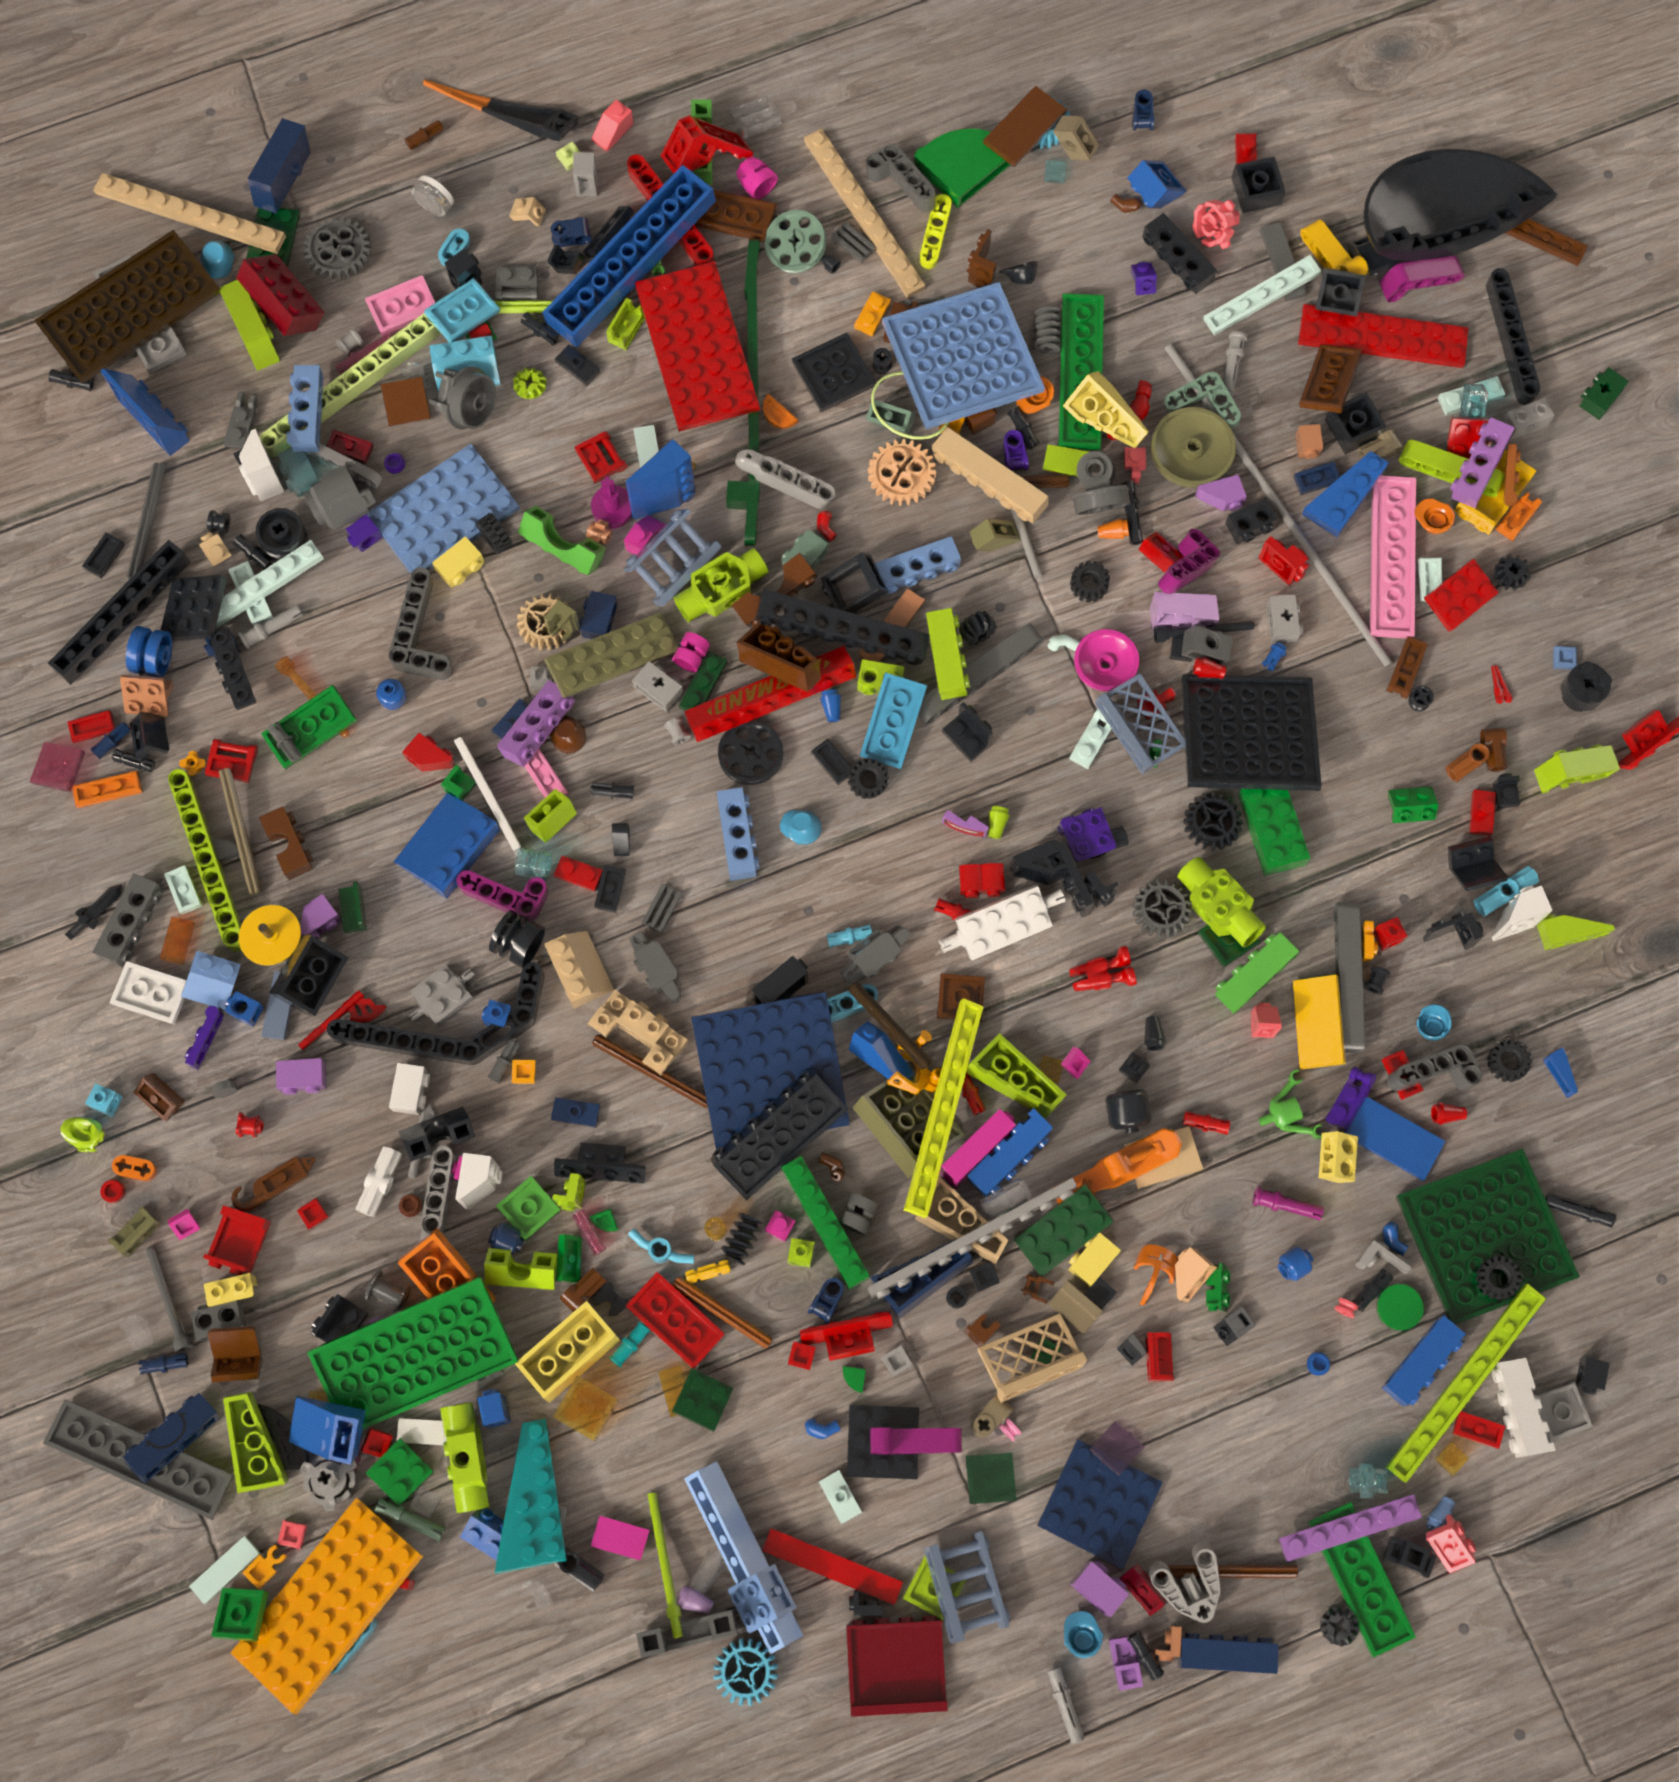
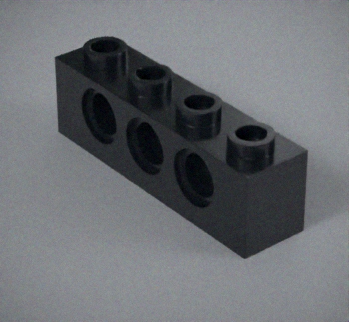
M1164 212L1144 227L1142 236L1144 242L1156 251L1157 256L1170 266L1173 274L1178 275L1183 280L1187 289L1197 294L1215 280L1217 269Z

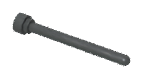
M149 1246L146 1252L175 1335L172 1344L175 1353L183 1352L192 1348L193 1343L191 1337L187 1336V1333H184L156 1249L153 1246Z

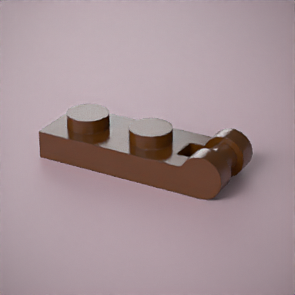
M1409 636L1406 638L1387 686V692H1396L1401 694L1400 697L1407 699L1428 646L1427 643ZM1398 679L1405 681V685L1397 684Z

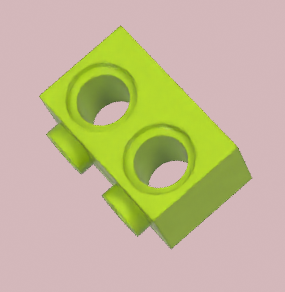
M862 659L857 691H861L865 695L879 694L885 673L904 678L905 667ZM867 676H873L875 680L873 682H868L864 678Z

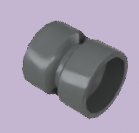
M852 1193L847 1204L849 1210L843 1212L839 1223L853 1232L866 1235L871 1225L869 1219L874 1218L879 1205L868 1198ZM857 1210L864 1212L863 1215L856 1213Z

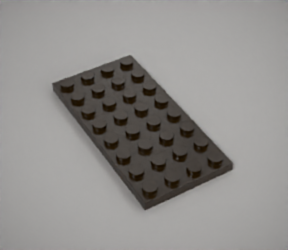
M173 229L34 321L81 384L99 374L103 368H108L219 295L221 289Z

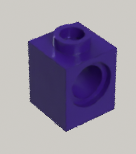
M367 514L346 528L349 535L346 538L353 548L357 547L361 553L382 539L379 529Z

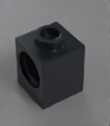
M1590 1357L1581 1358L1576 1386L1581 1387L1582 1392L1593 1395L1604 1391L1610 1363Z

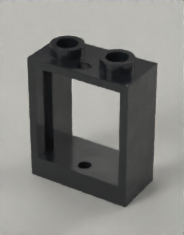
M864 552L859 553L820 578L823 583L822 589L832 602L831 607L850 613L858 612L888 593L872 556ZM861 568L871 591L846 606L836 583Z
M791 956L752 989L753 1001L759 1004L790 998L808 983L807 965L802 959L799 958L797 960L794 956Z

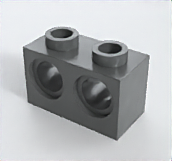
M239 1301L212 1307L205 1304L198 1306V1310L191 1312L195 1338L199 1341L209 1340L208 1331L210 1329L246 1326L243 1305ZM234 1310V1319L227 1322L225 1319L226 1313ZM206 1316H211V1325L204 1328L202 1324L203 1319Z

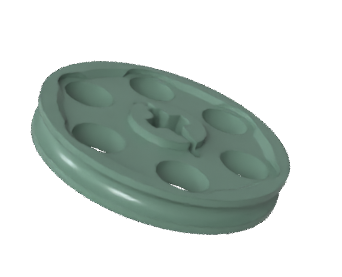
M791 210L779 215L770 224L766 232V253L772 263L784 272L801 273L811 269L820 261L826 249L827 239L822 224L814 215L803 210ZM803 219H810V225L807 228L800 227V222ZM783 221H790V227L787 230L780 229ZM813 235H820L821 239L818 244H811L810 240ZM797 237L799 239V242H797L796 246H794L791 242L795 241V238ZM774 239H780V246L776 249L771 248V242ZM803 254H811V259L809 262H801V257ZM785 255H790V263L787 265H782V257Z

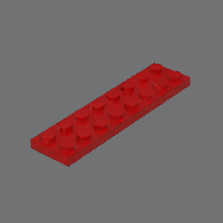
M1303 304L1298 345L1317 348L1320 345L1361 349L1362 354L1463 368L1465 365L1469 327L1358 312L1356 317L1318 310L1316 305Z

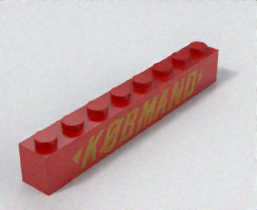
M842 646L815 657L819 661L821 680L808 692L776 677L769 676L684 711L688 725L697 743L856 678L854 663L845 647Z

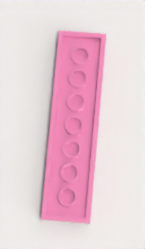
M1381 476L1372 489L1370 633L1375 637L1406 639L1408 636L1411 638L1415 636L1416 517L1414 510L1416 507V478Z

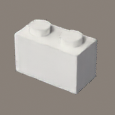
M397 1063L389 1108L392 1111L420 1115V1109H424L426 1096H423L424 1088L428 1087L430 1081V1074H427L428 1071L425 1067Z

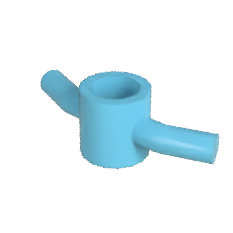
M635 1228L628 1233L640 1247L648 1250L651 1259L656 1263H665L671 1260L676 1263L694 1264L693 1254H678L672 1251L669 1242L664 1238H655L649 1241ZM658 1244L667 1246V1253L663 1254L662 1257L654 1256V1247Z

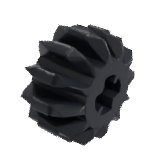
M1511 553L1506 558L1501 557L1498 564L1494 567V571H1496L1494 578L1500 579L1498 585L1504 584L1505 590H1508L1511 586L1513 591L1519 587H1524L1526 581L1531 577V574H1529L1531 566L1525 565L1527 559L1521 561L1520 555H1516L1513 558Z
M978 611L965 618V621L960 623L958 630L962 639L968 645H978L995 633L996 625L989 613Z

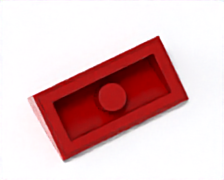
M1158 532L1148 536L1139 547V551L1164 573L1172 564L1185 557Z

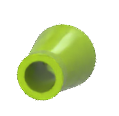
M992 806L991 811H989V838L1001 839L1010 817L1008 814L1009 809Z

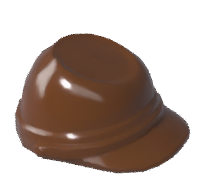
M564 715L559 724L550 733L554 748L566 754L578 752L586 743L585 727L568 715Z

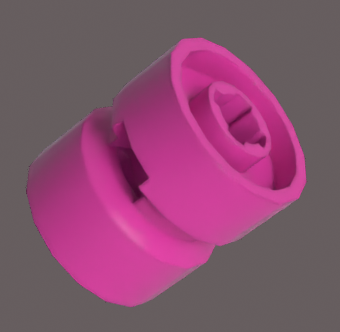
M686 632L680 643L682 647L677 648L672 660L682 669L695 673L702 663L701 657H705L709 650L710 643L695 633Z

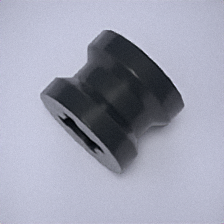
M211 510L207 518L208 531L214 532L218 530L220 533L227 534L230 527V514L227 512L219 514L217 511Z
M1427 686L1416 687L1408 699L1409 706L1418 712L1425 711L1433 701V692Z

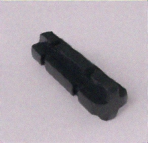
M115 749L112 754L114 762L124 763L127 766L137 769L142 768L147 772H152L155 767L153 760L148 758L144 760L137 759L135 754L124 753L122 750Z

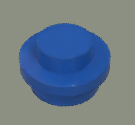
M1315 1352L1307 1359V1369L1315 1376H1322L1329 1371L1330 1360L1324 1353Z

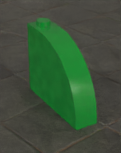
M958 129L947 132L933 139L926 146L918 148L914 154V165L942 194L948 195L957 208L1011 166V164L983 144V140L990 131L982 129Z

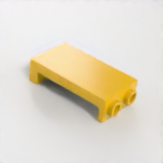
M1507 450L1504 451L1496 467L1504 475ZM1522 460L1515 465V471H1519V482L1514 484V492L1517 496L1520 495L1537 471ZM1505 478L1497 496L1489 497L1482 494L1476 508L1459 502L1454 512L1461 519L1468 520L1475 525L1479 531L1489 535L1510 508L1503 501Z

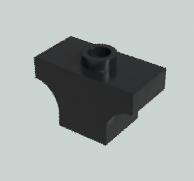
M1391 1536L1382 1559L1420 1576L1429 1578L1437 1555L1410 1541Z

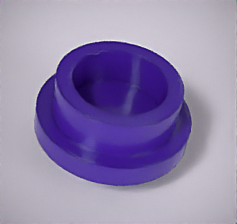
M390 453L384 460V467L389 473L397 474L405 468V460L398 453Z

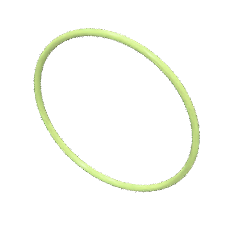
M903 372L888 374L876 383L871 395L872 407L880 422L892 432L910 439H928L937 436L948 426L949 422L945 423L936 433L927 436L907 435L893 429L877 412L874 396L881 382L892 376L903 375Z

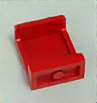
M223 1205L220 1211L223 1217L208 1254H204L203 1258L209 1261L208 1265L221 1269L222 1266L230 1268V1273L238 1276L243 1275V1273L251 1274L271 1222Z

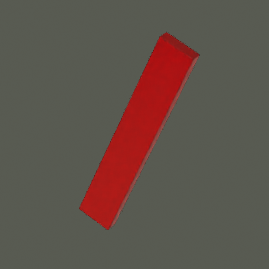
M771 1528L762 1549L765 1553L895 1605L903 1584L902 1581Z

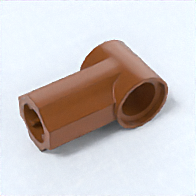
M1483 744L1473 745L1470 750L1445 767L1447 775L1457 783L1485 763L1489 757V750ZM1473 752L1479 753V754L1481 755L1482 759H1481V760L1475 759V758L1473 757V754H1472V753H1473Z

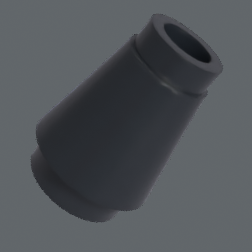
M1149 1016L1145 1019L1144 1045L1147 1046L1149 1051L1162 1050L1165 1048L1166 1038L1159 1017Z

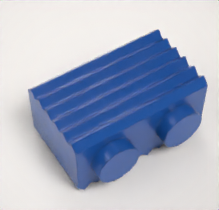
M496 1389L482 1392L483 1396L478 1397L483 1426L493 1428L509 1424L511 1420L509 1419L510 1415H508L507 1401H505L507 1397L500 1394Z

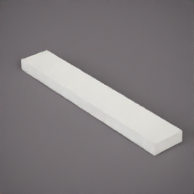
M463 738L455 739L454 742L514 854L516 857L521 855L523 849Z

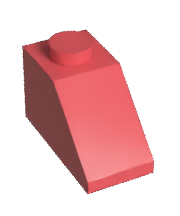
M615 100L602 114L592 141L608 152L633 125L632 110L618 100Z
M1259 1003L1251 1010V1037L1274 1038L1281 1029L1278 1008L1271 1007L1270 1003Z

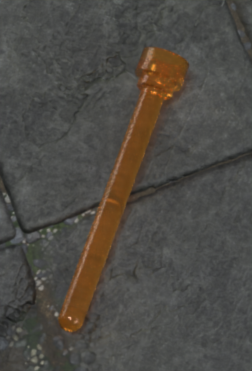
M288 656L283 657L276 663L275 668L281 675L289 676L309 700L316 696L313 690L295 671L294 662ZM345 729L339 734L343 738H347L349 731Z

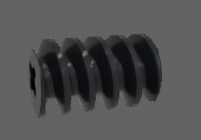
M738 1213L741 1221H734L733 1224L738 1230L730 1229L729 1233L733 1238L725 1239L729 1246L721 1247V1250L725 1253V1255H721L739 1265L745 1266L746 1263L741 1258L750 1256L745 1250L746 1248H754L750 1240H758L754 1232L761 1233L762 1230L758 1224L763 1223L745 1213Z

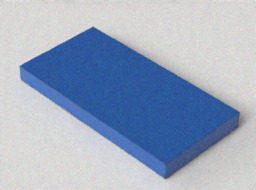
M1366 1097L1348 1131H1344L1346 1134L1357 1136V1144L1421 1181H1424L1445 1143L1441 1138L1369 1097Z

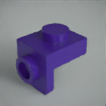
M1140 262L1131 265L1136 295L1156 293L1157 275L1152 263Z

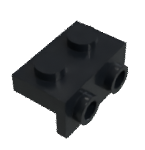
M1094 871L1085 876L1084 883L1096 908L1101 905L1106 907L1115 900L1114 896L1117 895L1119 887L1117 881L1106 888Z

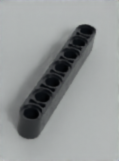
M1496 268L1492 271L1486 283V290L1516 399L1520 404L1527 405L1534 402L1539 394L1540 383L1510 275L1505 269Z

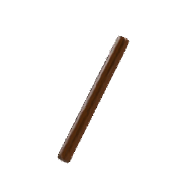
M597 1034L593 1039V1046L700 1106L708 1108L706 1094L666 1071H664L662 1076L659 1075L658 1072L643 1064V1058L600 1034Z
M1168 1565L1175 1578H1182L1187 1573H1194L1196 1578H1201L1197 1565ZM1217 1565L1219 1578L1298 1577L1297 1565ZM1162 1571L1156 1574L1158 1578H1164L1166 1575Z

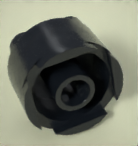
M1589 661L1583 662L1575 666L1562 681L1560 691L1562 692L1563 702L1570 709L1577 712L1592 711L1608 696L1612 678L1599 665Z

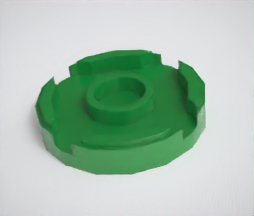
M1395 1284L1382 1291L1376 1302V1312L1380 1321L1390 1327V1329L1405 1331L1413 1328L1420 1322L1423 1315V1302L1420 1295L1413 1288L1403 1284Z

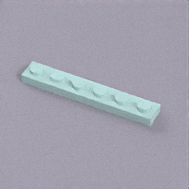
M1309 255L1204 316L1203 320L1215 336L1321 275V269L1312 256Z
M311 540L223 596L215 629L322 561L324 558Z

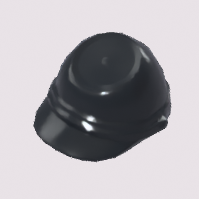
M1037 261L1019 264L1001 269L999 273L1006 274L1012 283L1032 284L1037 274L1038 263Z

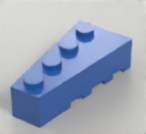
M1370 451L1303 509L1302 515L1338 538L1383 475L1389 462Z

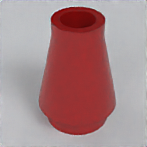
M1204 656L1202 658L1197 657L1193 666V674L1202 678L1223 679L1226 674V666H1222Z
M1438 1102L1437 1105H1433L1431 1108V1118L1434 1123L1439 1125L1466 1120L1467 1109L1465 1106Z

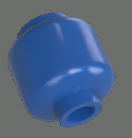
M396 679L383 680L376 690L379 702L386 709L397 710L405 704L407 698L406 691L402 683Z
M1293 1247L1279 1257L1277 1267L1286 1280L1298 1281L1312 1271L1311 1262H1313V1257L1308 1250Z

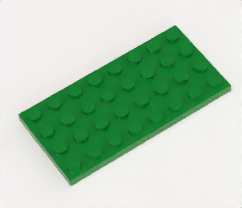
M481 1276L314 1347L307 1352L330 1403L366 1410L363 1429L511 1366L519 1360Z

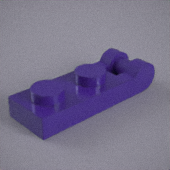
M215 1006L206 1008L205 1015L207 1018L203 1026L197 1029L195 1034L196 1040L185 1054V1063L196 1070H199L224 1018L223 1013Z
M1353 1067L1346 1084L1325 1119L1327 1123L1348 1131L1374 1085L1376 1075L1370 1072L1366 1074L1362 1072V1069ZM1359 1080L1363 1082L1361 1087L1356 1085Z

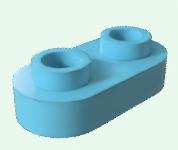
M455 229L449 234L438 252L439 261L443 266H445L444 262L449 260L447 259L448 257H453L462 249L467 250L470 245L467 231Z

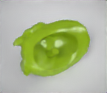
M71 1117L65 1120L60 1127L61 1135L64 1139L77 1147V1151L85 1153L97 1152L95 1146L102 1142L105 1136L101 1124L90 1118Z

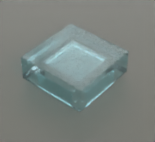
M1046 160L1044 182L1064 184L1066 162Z

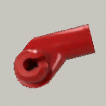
M825 510L817 515V530L829 542H832L837 534L829 527L832 514Z

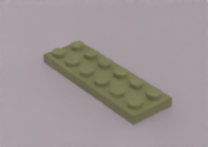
M660 612L546 657L544 661L564 699L644 667L648 661L654 663L675 654L679 647Z

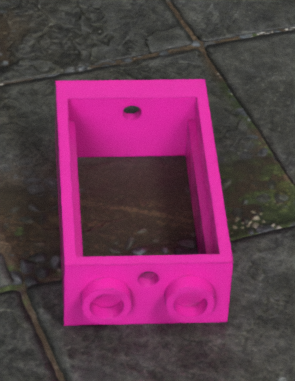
M999 1109L941 1166L940 1174L954 1189L966 1180L967 1175L989 1153L992 1154L994 1152V1148L1005 1137L1008 1138L1010 1136L1009 1134L1016 1126L1014 1117L1008 1111L1003 1112Z

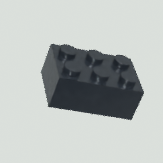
M302 934L299 944L287 960L269 993L306 1015L316 1016L349 957L312 935Z

